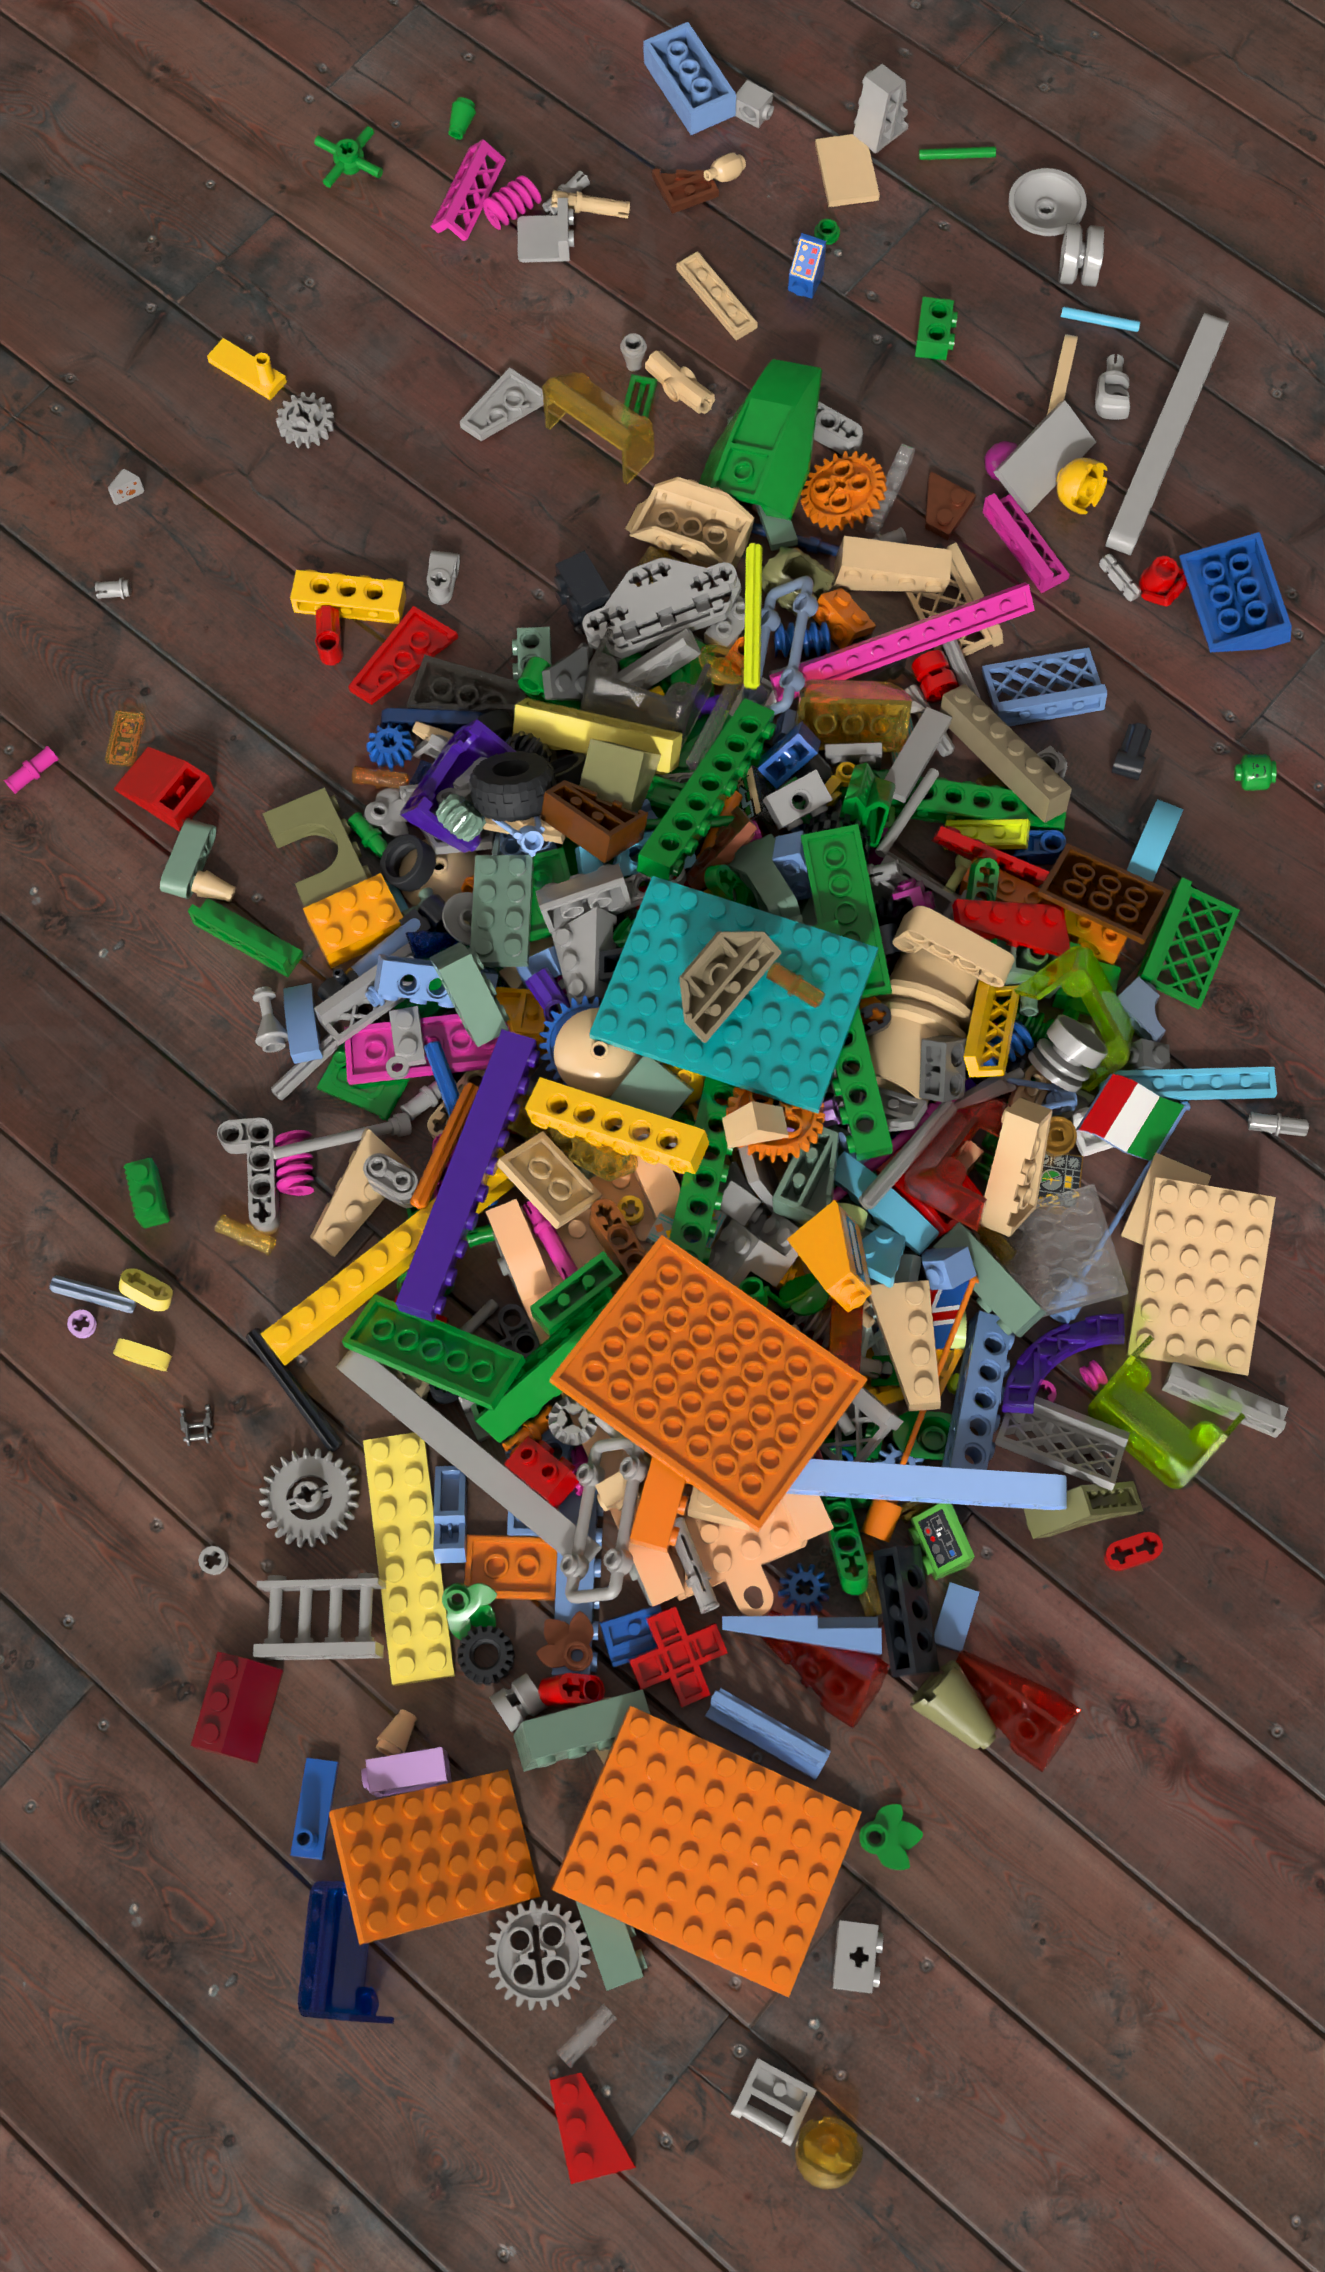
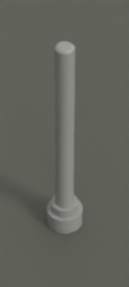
M406 1112L394 1114L393 1118H389L388 1122L274 1147L271 1149L273 1159H280L359 1141L362 1139L361 1136L365 1128L370 1129L376 1136L389 1133L392 1136L411 1135L412 1132L411 1122Z

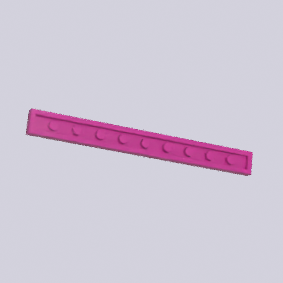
M1025 582L804 662L799 665V671L805 677V684L800 691L795 692L794 698L1035 611L1029 584ZM784 670L769 675L777 702L781 701L784 688L780 686L779 681Z

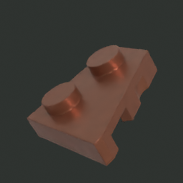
M660 169L652 170V177L672 214L719 197V189L714 180L707 181L705 179V170L688 171L676 169V174L660 173Z
M931 472L928 479L925 529L949 540L974 503L976 495Z

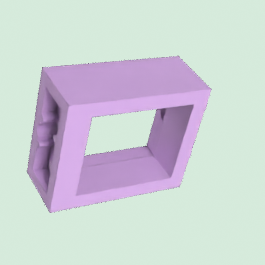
M443 1747L367 1759L366 1768L361 1769L363 1787L367 1788L369 1793L376 1797L412 1792L452 1782L448 1752Z

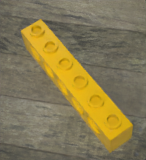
M539 1077L525 1107L531 1122L537 1127L543 1129L551 1127L571 1138H574L576 1135L585 1138L587 1142L601 1147L602 1144L613 1147L616 1152L628 1156L631 1153L640 1156L642 1160L653 1165L657 1163L668 1165L671 1170L681 1174L685 1172L696 1174L709 1145L708 1137L703 1129ZM560 1108H567L562 1113H556V1111ZM594 1116L591 1121L583 1122L586 1117ZM622 1125L620 1129L610 1131L613 1126ZM649 1134L646 1139L637 1140L640 1135ZM677 1143L674 1148L665 1149L668 1144Z

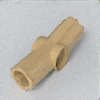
M656 350L649 356L645 363V369L662 384L665 393L672 401L678 402L681 400L698 414H706L711 410L712 404L715 401L714 394L697 382L695 375L689 368L685 366L680 368L662 350Z

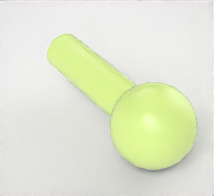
M957 855L955 859L956 869L945 887L955 892L972 861Z

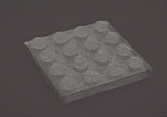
M1095 1184L1038 1199L1036 1209L1010 1237L982 1226L987 1247L994 1255V1259L998 1260L1012 1274L1014 1280L1020 1283L1047 1312L1043 1317L1128 1294L1126 1282Z

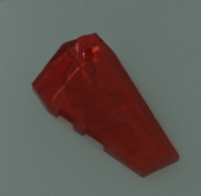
M774 1610L768 1613V1616H786ZM760 1636L785 1665H791L802 1677L800 1682L806 1689L810 1686L822 1699L820 1702L822 1707L852 1729L857 1725L880 1691L890 1667L888 1663L874 1654Z
M962 1650L956 1662L961 1667L996 1725V1730L999 1728L1011 1742L1009 1747L1015 1754L1043 1772L1070 1735L1082 1709L1047 1687Z

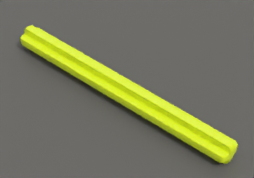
M750 543L746 548L744 687L751 690H756L760 686L762 546L755 543Z

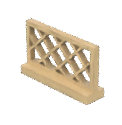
M957 543L946 547V549L952 550L951 575L954 579H950L948 585L959 589L960 592L957 599L943 596L944 592L935 594L905 591L919 621L925 619V616L931 617L939 614L936 611L940 601L954 605L953 608L984 597ZM922 596L936 600L932 611L920 608L919 603ZM999 624L980 630L979 632L982 633L984 639L978 642L967 641V635L961 637V639L958 638L957 641L963 656H968L991 644L993 648L1003 644V633ZM936 646L934 650H942L943 646Z

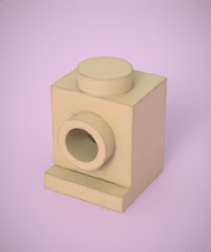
M620 1471L595 1485L599 1493L597 1500L604 1511H608L611 1508H618L619 1511L622 1510L627 1480L623 1478ZM643 1481L639 1483L637 1499H641L645 1485Z

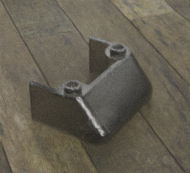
M607 628L589 665L580 710L683 733L682 749L712 690L711 664L705 663L695 685L677 682L669 687L665 696L615 679L618 665L614 659L613 630Z

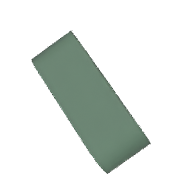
M190 818L185 820L162 874L160 891L185 899L191 898L194 893L191 891L194 878L199 870L203 871L216 838V827L214 825Z

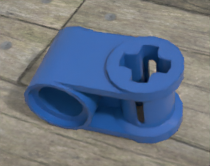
M1030 830L1028 849H1014L1012 856L1030 864L1053 865L1065 848L1066 838L1058 830ZM1052 844L1057 846L1058 849L1050 850L1046 846Z

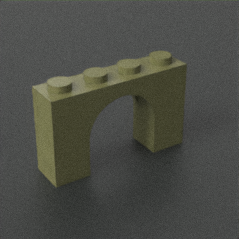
M325 787L262 813L277 849L313 835L326 837L338 846L337 857L329 868L295 883L304 908L372 877L367 864L362 866L358 859L362 857L356 841L351 843L347 836L351 834L346 819L340 820L337 812L341 810L335 796L329 797Z

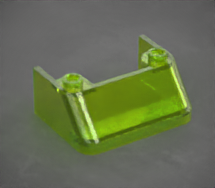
M1073 946L1014 990L1018 995L1040 1000L1061 985L1067 995L1073 997L1081 996L1108 1049V1054L1097 1068L1091 1069L1086 1067L1089 1072V1078L1086 1081H1082L1080 1089L1090 1092L1106 1080L1110 1074H1114L1127 1063L1134 1029L1093 951L1087 947Z
M1150 1335L1128 1357L1093 1399L1088 1407V1414L1091 1418L1130 1432L1125 1450L1165 1485L1173 1489H1180L1189 1482L1246 1416L1240 1413L1225 1431L1209 1421L1199 1422L1192 1430L1185 1426L1145 1391V1388L1151 1382L1152 1375L1150 1369L1138 1358L1154 1341V1338Z

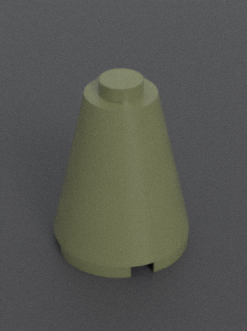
M951 1660L940 1667L944 1673L937 1676L932 1674L924 1681L912 1696L911 1700L913 1702L910 1703V1706L971 1748L978 1749L981 1747L986 1749L996 1739L994 1732L997 1727L959 1664L955 1660Z

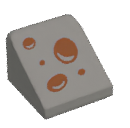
M125 469L120 471L108 487L113 503L116 505L144 492L140 478Z

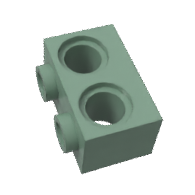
M550 627L517 628V639H512L513 656H518V663H513V680H519L531 657H540L552 666ZM529 645H536L535 648H527Z

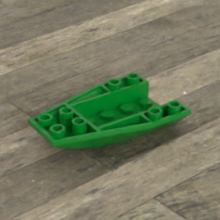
M772 359L712 448L699 484L710 488H719L728 493L734 500L760 505L767 516L791 521L810 471L822 369Z

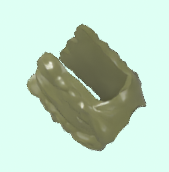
M779 547L780 552L777 556L769 559L762 569V590L766 594L774 587L792 581L793 579L790 577L797 579L801 576H809L814 583L813 592L820 597L821 594L829 591L832 587V582L835 580L834 574L830 570L825 569L823 565H820L816 560L798 548ZM802 589L777 598L776 603L786 608L789 612L794 613L797 617V613L793 610V603Z

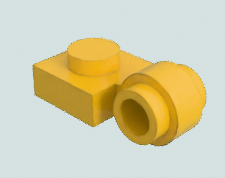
M851 762L839 764L835 775H832L826 782L825 786L833 799L826 804L827 807H833L842 795L840 792L842 786H849L855 764Z

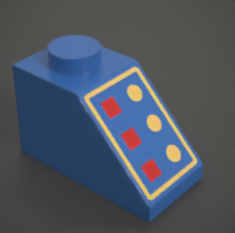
M801 233L789 273L788 291L798 296L813 298L824 275L826 241Z

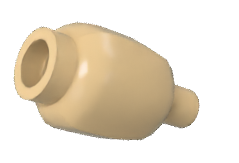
M735 153L723 155L712 163L710 169L704 171V177L707 181L712 179L720 182L734 180L745 169V159L742 155Z

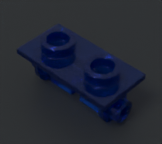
M422 930L420 932L405 933L414 959H430V957L459 943L449 932H427Z

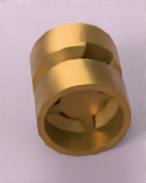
M1059 1116L1051 1117L1046 1155L1060 1157L1067 1154L1076 1143L1077 1132L1070 1120Z

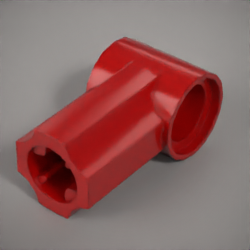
M321 606L319 610H316L315 644L320 661L331 666L338 664L343 658L340 611L332 606Z

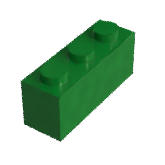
M602 1251L531 1305L532 1316L550 1337L606 1287L609 1286L613 1291L623 1284V1274L607 1254Z

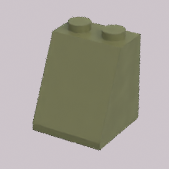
M590 739L579 786L598 793L597 798L612 804L614 800L623 803V808L638 813L643 806L661 755L612 742Z

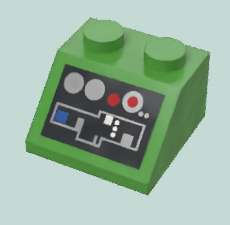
M939 1503L912 1518L908 1534L913 1545H919L921 1548L923 1567L927 1575L932 1574L935 1581L969 1567L975 1556L952 1504Z

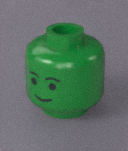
M1245 754L1242 756L1240 764H1235L1234 779L1235 781H1240L1243 790H1268L1271 783L1276 782V761H1272L1268 754Z

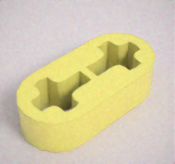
M126 1269L121 1274L119 1290L123 1295L153 1311H165L170 1307L173 1290L170 1286L138 1269Z
M121 1338L118 1339L113 1351L114 1355L122 1359L160 1371H167L172 1358L171 1355L161 1350Z

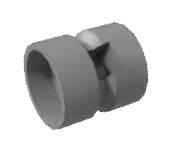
M527 1673L514 1680L511 1689L502 1688L489 1697L511 1732L516 1730L521 1722L526 1721V1716L535 1717L548 1708L541 1701L538 1690ZM519 1700L521 1702L520 1705H515L516 1701Z

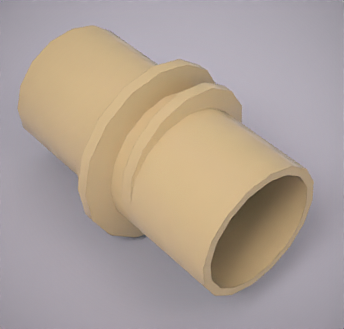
M923 948L916 953L901 952L890 976L892 994L876 996L877 999L890 1009L891 1023L884 1031L866 1038L878 1087L922 1099L919 1098L921 1039L938 1035L967 1038L972 1017L971 1008L975 1001L979 979ZM850 1063L848 1066L849 1068L854 1070L855 1073H857L860 1069L856 1064Z

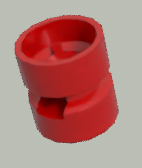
M942 650L926 652L915 659L911 665L917 681L921 683L920 688L927 702L942 701L943 694L959 687L953 671L949 670L950 665Z

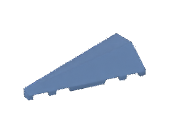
M818 1615L722 1616V1630L874 1655L882 1654V1629L878 1628V1617H818Z

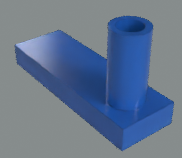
M306 1758L290 1856L324 1860L330 1823L329 1812L332 1811L339 1762Z

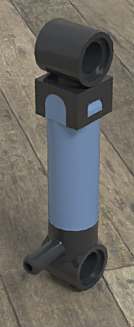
M438 894L426 898L420 904L418 912L414 908L399 920L401 926L349 969L344 972L342 968H335L332 972L333 977L325 980L319 987L318 996L324 1002L377 965L379 954L391 955L407 943L415 951L419 948L422 951L426 950L438 940L436 934L441 935L447 932L442 918L446 902Z

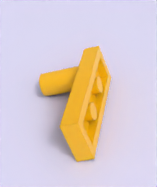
M224 338L207 355L209 363L269 400L287 382L285 375L272 368L270 358L266 353H258L254 357Z

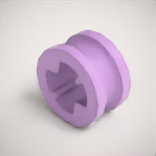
M77 1310L70 1315L67 1325L74 1336L87 1338L95 1332L97 1323L90 1312ZM83 1317H87L86 1321L90 1323L89 1327H83L82 1331H77L79 1328L75 1325V1322L81 1321Z

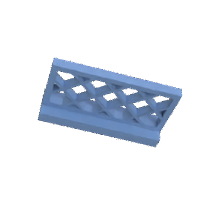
M1089 647L982 666V674L994 713L1008 726L1105 710L1107 690L1105 684H1101ZM1085 658L1086 665L1081 669L1071 664L1072 660ZM1054 663L1060 666V669L1055 674L1044 669L1046 664ZM1028 668L1034 672L1028 679L1017 673L1019 669ZM1065 670L1078 675L1073 682L1061 677ZM1002 673L1007 677L1000 683L992 679L990 674ZM1039 674L1050 679L1046 687L1034 682ZM1084 678L1092 682L1094 686L1083 688L1077 684ZM1012 679L1024 684L1019 692L1007 686ZM1055 683L1068 688L1066 691L1061 692L1051 690ZM1029 687L1041 693L1038 696L1032 697L1024 695ZM1004 692L1014 698L1013 700L999 702L998 696Z
M720 1688L719 1692L715 1691L711 1698V1706L705 1715L707 1719L816 1781L831 1751Z

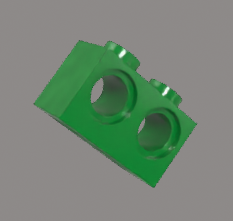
M923 297L915 357L938 360L947 359L948 350H953L955 334L950 333L951 328H956L958 312L953 311L954 300Z

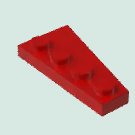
M941 826L931 840L970 861H973L975 857L994 859L1000 870L1036 887L1043 884L1049 874L1047 870L990 847L978 839L964 836L958 829L951 826Z
M956 899L952 904L954 921L984 939H1000L1005 941L1006 945L1016 948L1019 945L1031 948L1033 953L1043 956L1046 953L1058 956L1057 960L1065 962L1072 958L1064 910L1059 905Z

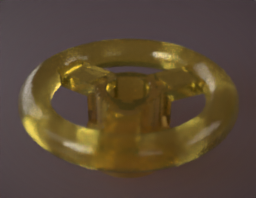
M708 644L700 649L699 663L712 683L716 685H738L744 683V659L738 653L718 644ZM708 653H720L725 655L726 657L717 658L709 655ZM736 662L741 670L739 676L732 669V663Z

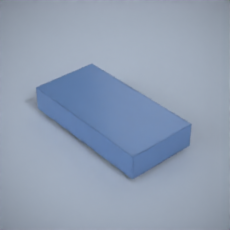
M951 1582L949 1583L934 1631L936 1645L959 1653L962 1652L980 1592Z

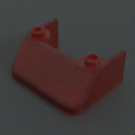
M991 1099L958 1108L957 1113L907 1171L904 1179L905 1191L910 1196L978 1231L981 1226L987 1198L962 1186L966 1178V1168L956 1159L979 1128L1000 1137L1003 1125L1001 1123L1002 1114L1006 1107L1011 1106L1003 1101Z

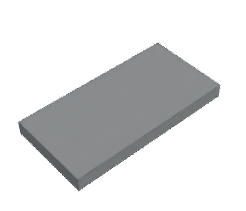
M1064 400L1038 424L993 473L1026 514L1031 512L1057 484L1056 478L1059 471L1074 459L1082 458L1096 441Z

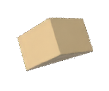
M752 1101L722 1118L728 1148L789 1137L783 1107Z

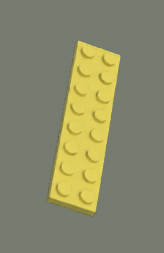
M415 1433L363 1440L379 1579L386 1582V1589H381L392 1685L397 1686L455 1677L450 1630L446 1618L447 1610L442 1603L444 1592L441 1563L435 1564L433 1551L434 1504L426 1442Z

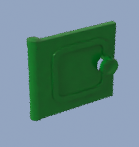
M345 1042L342 1043L333 1055L317 1089L376 1114L384 1121H388L410 1078L349 1085L346 1067L343 1068L346 1065Z

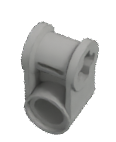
M431 551L426 581L429 587V599L434 604L444 605L453 596L454 585L460 566V555L458 553Z

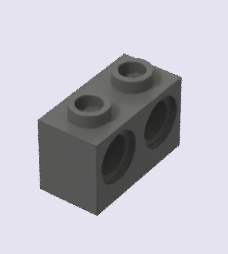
M938 1035L921 1039L919 1098L947 1102L964 1097L966 1064L963 1056L967 1038Z

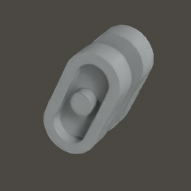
M377 1153L368 1157L364 1163L363 1171L371 1188L403 1208L414 1207L411 1205L410 1200L419 1183L415 1172L385 1154Z

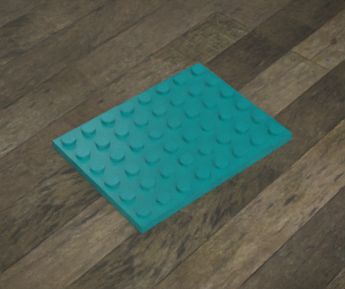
M652 876L589 1036L591 1039L602 1041L606 1044L819 1114L877 957L878 947ZM718 931L765 932L782 953L710 1039L703 1043L684 1022L679 976Z

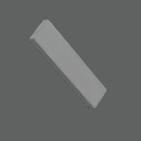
M926 707L884 779L896 785L893 799L903 803L906 802L949 728L952 717Z

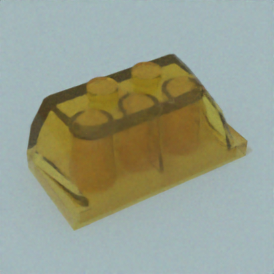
M809 679L805 681L804 687L799 692L795 726L802 721L821 741L819 750H825V744L882 743V752H901L907 740L912 699L901 687L891 682Z

